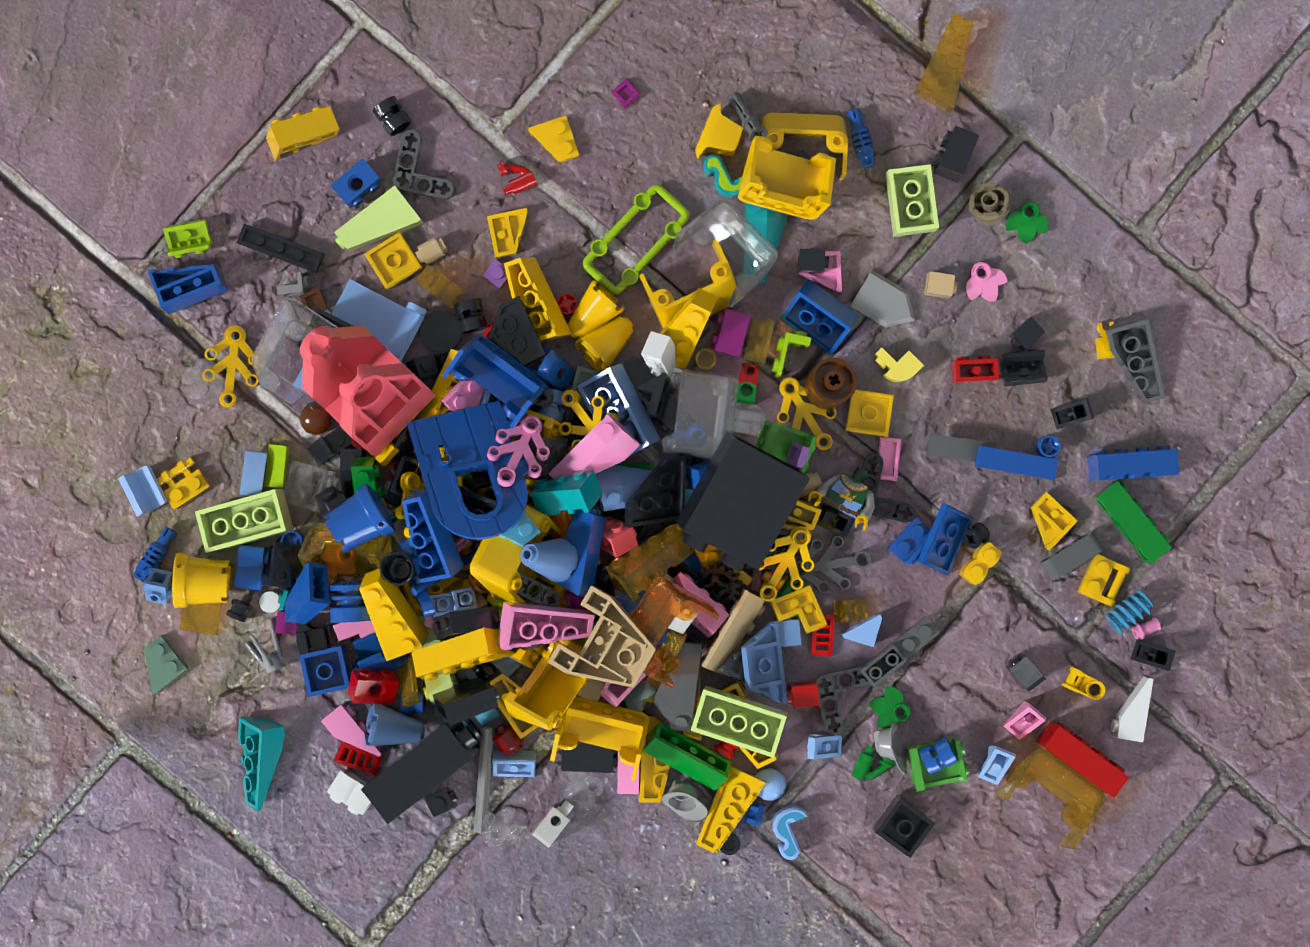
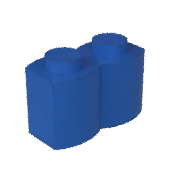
M239 545L235 588L264 589V585H261L262 577H269V573H266V565H269L270 556L268 547Z

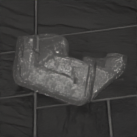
M673 368L670 382L674 389L679 390L675 430L664 437L662 443L663 453L711 459L726 431L730 433L733 431L738 389L737 377L723 373Z

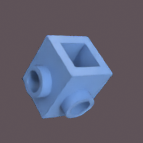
M155 568L151 569L143 583V591H145L147 601L167 605L169 598L172 597L173 572Z

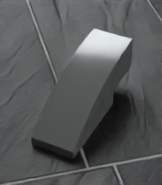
M929 434L926 456L976 462L978 446L996 448L997 443Z

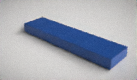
M978 446L975 467L1055 480L1058 459Z

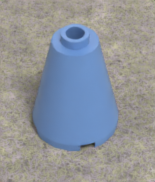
M560 538L527 544L523 547L520 555L524 565L553 582L568 580L578 564L576 548L566 539Z
M373 704L369 709L365 728H367L369 735L364 734V744L366 746L419 743L420 739H424L426 727L422 726V722L381 704Z

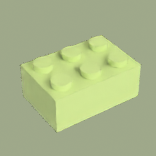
M931 164L888 170L885 177L893 237L935 232L939 228Z

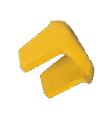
M720 102L712 107L696 146L695 153L698 160L707 152L733 157L741 139L743 128L721 114Z

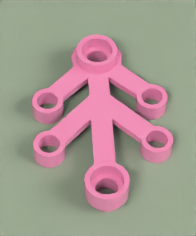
M527 416L521 421V425L513 429H499L496 433V441L504 445L498 447L491 446L488 449L487 457L491 461H497L500 455L514 451L507 467L501 468L498 472L497 481L503 487L513 485L516 477L515 469L522 455L529 467L528 475L532 478L540 476L542 467L536 462L528 445L531 438L537 447L536 457L541 461L549 458L550 450L545 446L540 436L542 423L536 416ZM522 434L520 440L505 444L508 442L509 437ZM499 435H505L506 438H501ZM544 451L546 455H541L539 452ZM535 468L538 472H533L531 469ZM507 477L509 480L506 481V480H503L502 478Z

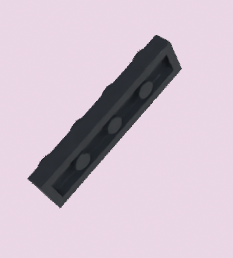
M245 223L237 240L239 245L316 274L325 255L322 252Z

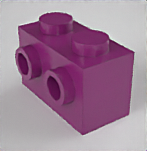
M723 309L722 313L719 312L716 318L717 332L713 333L710 345L713 346L712 351L740 357L751 316L728 309Z

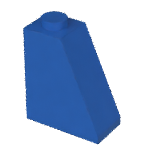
M314 562L306 563L285 601L286 622L306 624L330 605L328 565Z

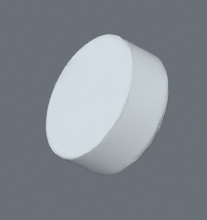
M274 591L262 594L259 600L261 609L268 613L277 611L280 606L278 603L279 594Z

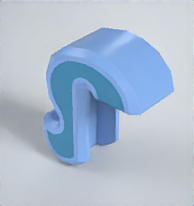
M798 805L783 807L776 812L772 820V828L776 837L783 841V843L778 844V849L781 855L789 860L798 857L801 851L790 823L809 816L804 807Z

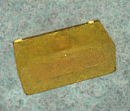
M409 657L399 669L403 706L418 705L420 703L413 658Z

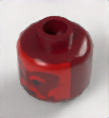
M502 723L494 729L496 734L493 735L492 741L501 754H508L510 756L523 747L524 737L520 739L510 724L506 726L505 723Z

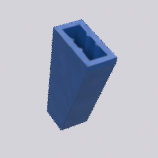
M594 507L589 513H584L583 509H576L564 539L576 548L578 564L568 580L556 582L576 595L583 597L586 596L590 587L594 586L606 520L604 516L598 514L599 510Z

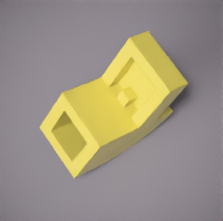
M880 348L874 354L876 357L875 362L882 369L885 367L888 369L883 377L892 382L906 381L924 366L910 351H907L897 362L883 348Z

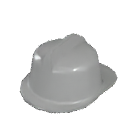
M894 721L890 728L874 732L875 748L880 756L895 760L899 770L905 772L907 768L906 756L899 737L897 723Z
M674 780L669 792L662 797V801L666 806L685 819L699 821L706 818L708 814L707 808L697 798L695 787L690 784Z

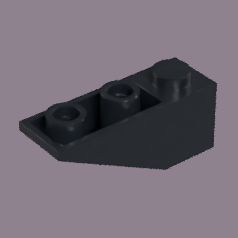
M450 350L413 358L406 363V366L421 381L436 378L439 376Z

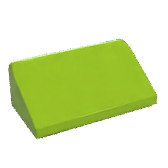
M268 444L264 486L286 488L290 446Z

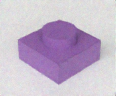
M496 259L483 275L484 278L500 289L508 280L504 265Z
M792 441L786 462L803 468L808 459L810 448Z

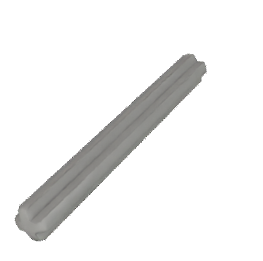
M482 727L481 729L483 736L480 743L474 831L478 833H485L487 831L493 751L492 737L494 735V728Z

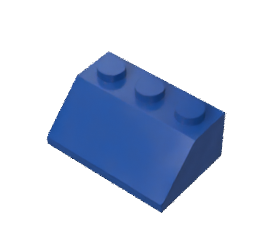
M807 279L780 317V320L796 331L807 333V337H811L812 343L829 355H832L860 315Z

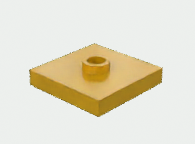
M401 232L396 233L364 253L386 290L391 289L423 269Z
M855 389V392L850 397L845 431L888 437L894 395Z

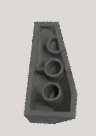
M1143 313L1121 318L1106 329L1110 351L1144 404L1165 398L1149 319Z
M680 642L654 696L653 716L669 729L692 732L691 728L697 708L702 643Z

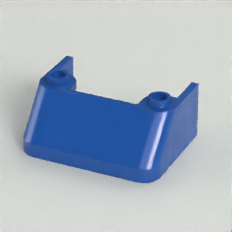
M476 335L465 344L442 375L446 378L453 373V376L460 381L473 379L505 403V414L513 420L510 425L512 429L522 420L547 387L540 377L482 335Z

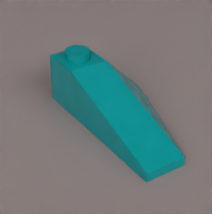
M745 203L743 284H765L787 222V214Z
M239 717L238 741L239 745L243 744L244 757L240 758L241 764H244L246 776L243 778L245 800L248 806L256 811H261L283 748L285 730L283 725L271 719Z

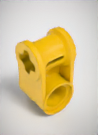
M1070 666V673L1066 681L1062 682V686L1094 700L1100 699L1105 695L1103 683ZM1092 684H1097L1098 692L1095 695H1091L1089 692V687Z

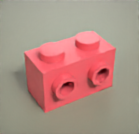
M612 516L605 517L601 543L602 550L615 557H619L638 546L636 540L637 533L633 527L625 526V523Z

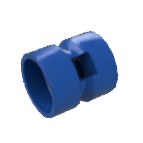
M946 737L936 741L933 747L927 745L919 749L921 758L930 775L941 771L942 766L950 767L958 763L956 755Z

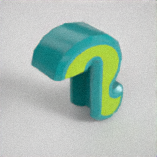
M715 154L707 156L704 160L703 171L707 177H710L711 174L715 175L714 187L716 192L722 197L729 199L738 197L742 177L732 181L720 156Z

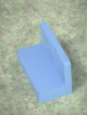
M146 465L136 472L118 478L137 517L150 513L167 503V499L150 465Z

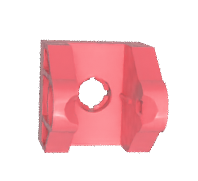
M363 325L340 328L320 326L308 333L300 346V354L303 358L302 389L321 405L352 439L375 458L407 426V422H411L436 396Z

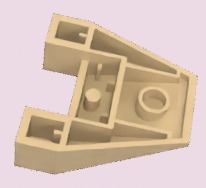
M591 586L580 605L600 616L597 624L580 653L566 644L558 643L548 663L566 674L635 688L656 648L615 597L598 587Z

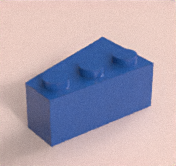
M214 264L187 266V268L147 270L159 304L168 314L228 291L221 271Z

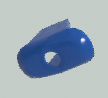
M544 346L547 355H545L539 370H534L528 366L525 367L540 377L548 387L564 391L573 381V368L558 353ZM563 368L562 376L557 379L558 371Z
M376 632L353 642L358 658L352 665L351 673L352 670L369 669L371 671L388 669L395 671L406 663L408 653L386 661Z

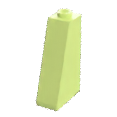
M393 186L336 230L334 233L338 238L335 241L342 250L347 248V250L352 252L391 237L398 232L419 226L423 221L396 186Z

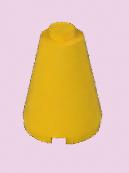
M595 280L590 283L568 323L571 336L576 340L603 326L625 310L623 305L619 307L616 304L618 299L612 293L607 291L602 285L597 287V281Z
M619 316L575 342V347L578 351L582 349L584 352L583 359L598 372L610 368L632 335L633 324L627 317L622 318Z

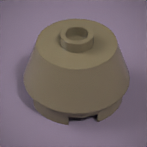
M984 183L980 185L981 188L971 194L969 210L973 217L981 223L996 225L1007 216L1011 209L1012 199L1009 192L1005 188L998 186L997 183Z

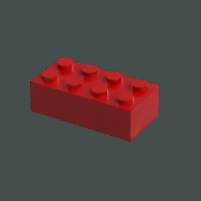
M1050 721L1035 742L1104 793L1115 798L1129 779L1124 774L1126 770L1112 760L1106 761L1108 756L1094 747L1090 749L1091 744L1076 734L1072 736L1074 731L1059 721L1057 724Z

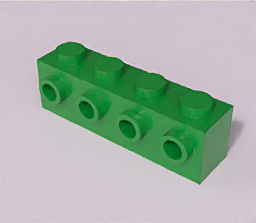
M354 458L351 465L354 494H356V490L367 483L381 500L383 498L382 485H379L380 466L377 465L376 458ZM381 535L362 544L361 547L382 546L384 538H387V536L383 537Z
M1112 481L1093 498L1145 563L1152 564L1172 548L1168 544L1170 540L1163 532L1159 533L1155 528V521L1149 515L1146 516L1141 509L1143 507L1140 502L1130 497L1127 486L1123 482Z
M660 722L646 736L642 750L644 753L715 791L729 777L731 761L682 734L669 729Z

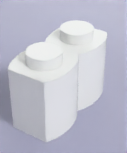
M341 769L327 791L330 794V798L336 803H345L348 806L347 809L355 815H363L371 805V802L361 790L367 782L361 780L349 770Z

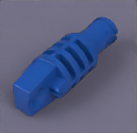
M857 108L854 109L856 118L852 110L848 111L847 115L852 127L850 135L854 150L864 169L875 165L874 146L869 128L864 126L861 109Z
M167 526L164 527L157 541H153L150 544V547L146 550L147 552L140 559L133 574L135 578L144 582L152 568L158 569L161 561L164 560L165 555L168 553L167 548L177 535V532Z

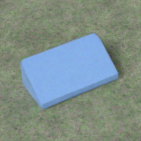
M494 750L493 776L536 777V751L518 750L509 756L508 754H501L499 750Z

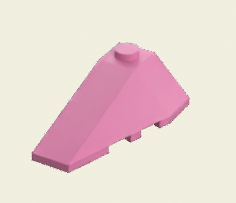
M608 414L564 457L549 475L555 479L560 475H573L580 470H585V472L594 470L595 474L626 460L641 444L612 414Z

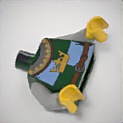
M859 466L856 467L852 477L844 473L835 475L825 481L816 491H812L808 497V501L811 498L817 499L814 504L815 507L819 506L821 498H823L822 502L855 518V528H857L859 523H864L863 530H867L868 521L875 509L874 494L871 491L872 487L863 483L868 471Z

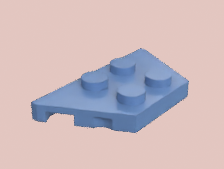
M770 621L741 647L746 690L779 703H788L778 621Z

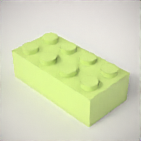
M274 489L195 511L206 553L220 551L294 530L283 489Z
M705 686L691 731L774 758L788 712Z

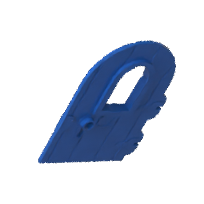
M499 401L407 422L429 501L436 519L453 534L467 539H489L504 534L522 518L527 506L528 492L524 479V474L528 471L526 460L519 461L515 469L516 477L513 485L503 487L497 481L498 472L501 468L507 467L514 451L500 455L497 461H491L487 457L488 449L491 446L498 447L504 445L496 441L497 431L499 429L511 428L510 425L513 420H509L510 418L506 416L504 407H501ZM499 435L501 438H506L505 435ZM509 437L508 442L505 443V444H508V443H511V442H512L511 437ZM440 447H444L447 462L442 461ZM487 470L497 500V506L494 511L476 515L467 510L456 477L464 476L470 472ZM507 477L502 478L503 480H506V481L509 480Z

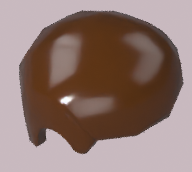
M314 401L308 403L301 411L300 424L308 434L320 435L330 428L332 416Z

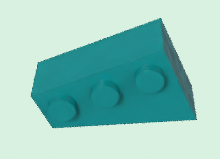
M580 470L570 476L560 475L554 480H540L535 483V487L529 494L537 511L545 515H559L561 510H567L569 514H574L576 512L575 509H583L584 513H589L603 494L594 470L587 472Z

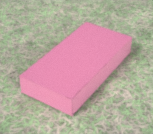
M880 437L878 454L883 458V469L880 478L882 480L897 481L901 439Z

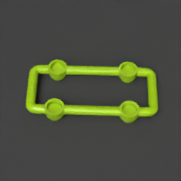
M658 184L652 185L645 193H639L635 196L634 205L602 239L592 242L591 251L583 260L584 269L607 291L612 294H620L627 286L637 283L638 274L671 239L674 240L680 237L682 227L689 219V211L663 186ZM658 193L681 216L676 222L672 221L666 225L665 234L633 268H627L623 271L622 280L614 286L591 263L596 257H603L607 253V245L639 211L647 210L650 207V199Z

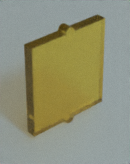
M222 603L189 604L180 611L182 615L180 630L217 635L219 620L222 619L220 616Z

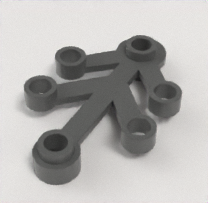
M836 535L831 539V545L820 560L814 563L813 570L810 572L803 570L802 573H799L801 579H806L816 586L820 593H827L830 590V584L827 581H821L811 573L821 571L836 582L840 589L848 590L851 586V581L846 577L840 576L832 569L852 565L866 568L871 564V556L868 552L859 551L853 557L830 560L838 548L844 545L843 537ZM836 538H840L842 541L839 546L834 544ZM813 539L811 541L810 548L808 549L810 559L814 557L817 551L822 550L823 542L820 539ZM815 541L820 542L821 546L819 549H814L813 543ZM861 555L866 558V561L862 564L858 561ZM795 559L797 566L801 565L802 559ZM809 561L804 563L805 568H809L811 566V563ZM842 580L848 581L847 587L843 588L841 586ZM826 583L827 589L821 591L820 584Z

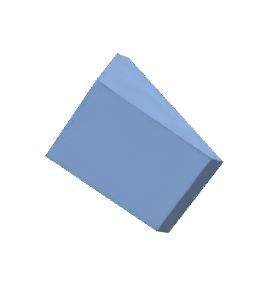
M877 613L843 631L841 635L845 639L874 647L882 617Z

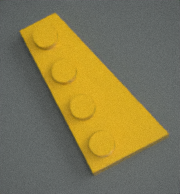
M648 716L649 725L646 736L660 722L654 716ZM643 751L639 767L638 801L642 803H661L670 766Z
M731 766L728 779L717 790L696 845L712 853H718L767 782Z

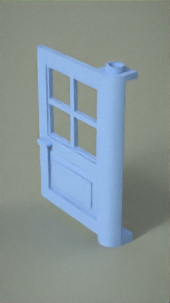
M349 279L331 315L353 326L363 325L401 362L428 311L411 302H408L405 308ZM302 367V369H301V371H300V373H299V375H298L296 381H295L294 384H293V386H295V387H297V388H299V389H301V390H303V389H302V370H303V367Z

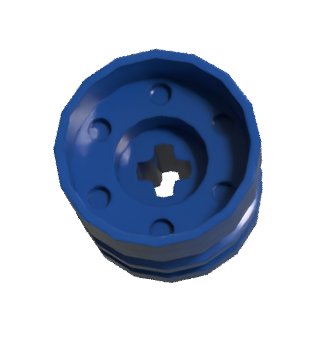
M362 580L341 581L329 585V591H339V595L329 596L330 600L339 601L338 606L330 608L331 623L371 621L359 590Z

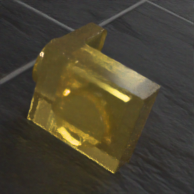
M867 598L834 601L836 622L869 619Z

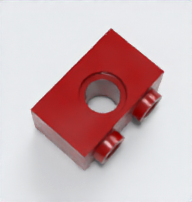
M369 669L352 670L347 693L352 703L394 704L399 680L395 673L388 669H382L381 671H371Z
M814 680L788 683L789 688L786 689L787 701L794 709L820 706L818 686Z

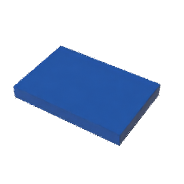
M942 503L917 562L948 576L963 543V532L970 527L973 517L948 504Z

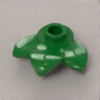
M1027 201L1019 207L1018 211L1012 212L1008 216L1005 227L1007 231L1017 230L1019 239L1024 244H1027L1034 238L1036 232L1047 233L1048 220L1040 213L1039 206L1035 202ZM1026 209H1031V216L1026 215Z
M886 686L885 697H878L869 702L871 709L879 715L876 724L878 727L890 728L892 722L903 723L911 716L910 706L904 702L903 694L895 687ZM898 708L904 709L903 715H897L896 711Z

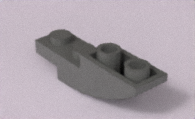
M924 616L882 649L860 671L871 685L875 687L940 632Z

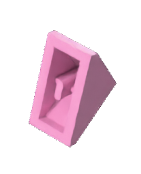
M1024 701L1007 720L1004 727L1020 740L1045 722L1047 718L1031 704Z

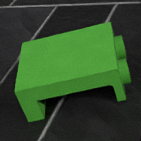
M764 419L755 446L785 462L792 441L810 448L804 467H796L805 473L809 468L811 453L816 448L817 437L807 432Z
M956 737L948 738L958 763L950 767L942 766L941 771L932 775L928 772L919 749L927 745L933 747L936 741L906 747L913 786L917 792L923 791L927 787L957 781L967 782L966 776L969 775V768L967 763L963 762L962 755L965 754L963 742H959V739Z

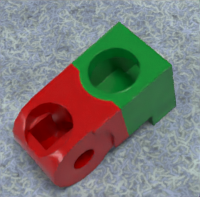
M741 364L735 403L754 406L759 365Z

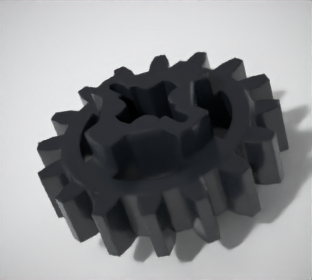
M716 561L714 565L709 562L705 568L702 567L699 572L700 574L696 577L698 581L696 586L706 590L714 602L722 605L726 603L727 606H730L733 601L735 602L738 599V595L742 592L740 586L743 581L737 580L740 573L734 574V569L727 568L725 564L720 566L719 561ZM712 573V577L706 579L707 576ZM732 589L731 593L726 595V592Z

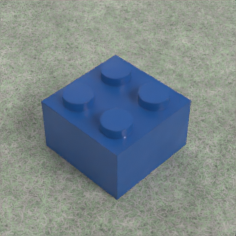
M345 644L299 655L308 697L349 687L351 668Z

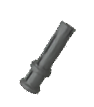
M739 92L732 93L729 96V102L742 120V128L749 134L750 141L752 142L755 136H759L757 132L761 134L760 136L767 137V130L760 125L761 121L758 116L752 114Z

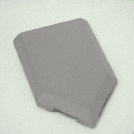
M871 270L850 306L885 328L915 321L908 291Z

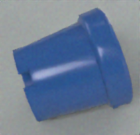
M367 483L356 490V494L324 515V518L327 519L325 521L336 542H343L344 546L341 549L345 553L381 535L385 537L396 531L381 500Z

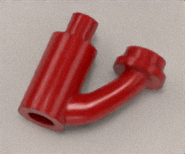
M502 161L497 164L501 176H508L507 172L509 171L521 175L510 180V184L503 187L505 195L512 192L516 195L538 185L533 172L528 168L515 164H503Z

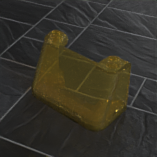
M318 523L308 530L298 557L303 567H305L307 562L328 565L329 585H333L337 582L339 576L364 577L366 573L379 569L381 560L388 553H392L390 535L385 537L381 535L345 553L341 549L344 546L343 542H336L326 523Z

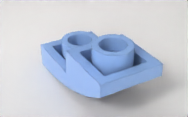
M246 449L240 495L252 496L262 493L268 452Z
M472 588L453 590L450 593L430 596L436 613L432 615V618H437L448 612L477 609L475 593Z

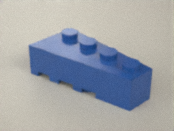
M1170 445L1157 446V451H1149V447L1136 448V452L1128 453V449H1116L1115 454H1107L1106 450L1093 451L1094 455L1087 456L1089 481L1179 475L1177 449L1170 450Z
M417 490L402 501L406 527L410 530L409 545L413 548L414 557L412 559L417 573L415 576L416 584L451 578L464 565L451 532L436 519L427 490Z

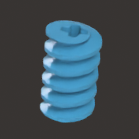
M1136 590V596L1133 594L1129 595V601L1126 599L1122 600V606L1119 604L1115 605V611L1112 609L1108 610L1109 616L1105 615L1112 628L1121 635L1123 634L1121 627L1130 629L1128 622L1134 625L1137 624L1135 617L1141 620L1144 619L1142 612L1148 615L1151 614L1149 607L1153 608V605L1141 590Z

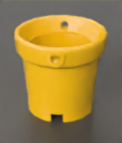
M176 553L172 579L174 608H185L189 604L228 603L230 595H227V590L231 586L230 561L191 557L188 553Z

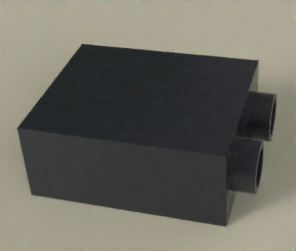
M726 431L677 519V523L685 532L682 541L702 553L705 552L708 545L723 551L719 560L736 571L742 572L746 564L759 570L810 478L800 469Z
M471 718L450 726L444 722L375 775L361 790L385 822L389 824L472 760L480 749L477 743L483 735Z

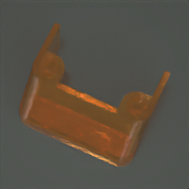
M658 578L653 581L632 613L631 618L654 647H656L675 617L688 621L693 619L699 610L715 619H718L719 615L708 601L666 578ZM654 653L643 673L673 688L674 683L668 671L661 668V659Z

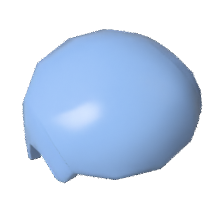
M762 769L755 775V777L767 782L758 795L763 800L773 801L779 799L785 793L787 787L785 776L776 769Z

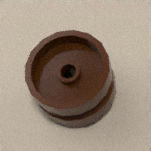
M839 358L824 359L807 375L805 393L809 401L816 407L824 410L836 409L842 406L855 392L857 386L856 373L845 360Z

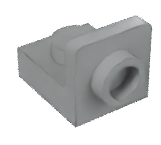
M297 271L298 284L295 281L283 282V286H277V294L283 298L307 293V289L310 287L308 276H305L302 271Z

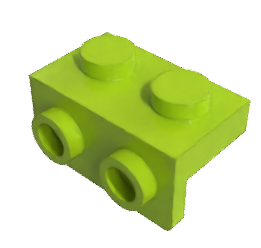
M206 219L164 226L163 228L169 248L167 251L168 256L180 258L190 252H196V254L205 253L213 243Z

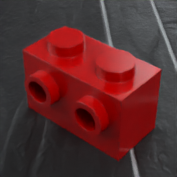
M991 355L978 356L976 360H970V356L957 357V360L951 362L952 384L994 382L999 380L998 358L991 359Z

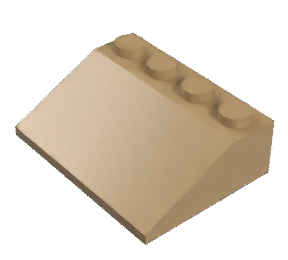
M741 587L742 592L738 595V599L735 602L733 601L727 611L729 616L717 629L701 656V665L719 674L723 673L719 672L718 668L743 642L744 636L751 634L755 627L753 623L755 617H760L766 608L764 605L765 601L762 598Z

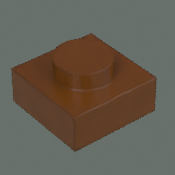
M320 288L299 295L308 316L313 315L316 308L321 310L328 308Z

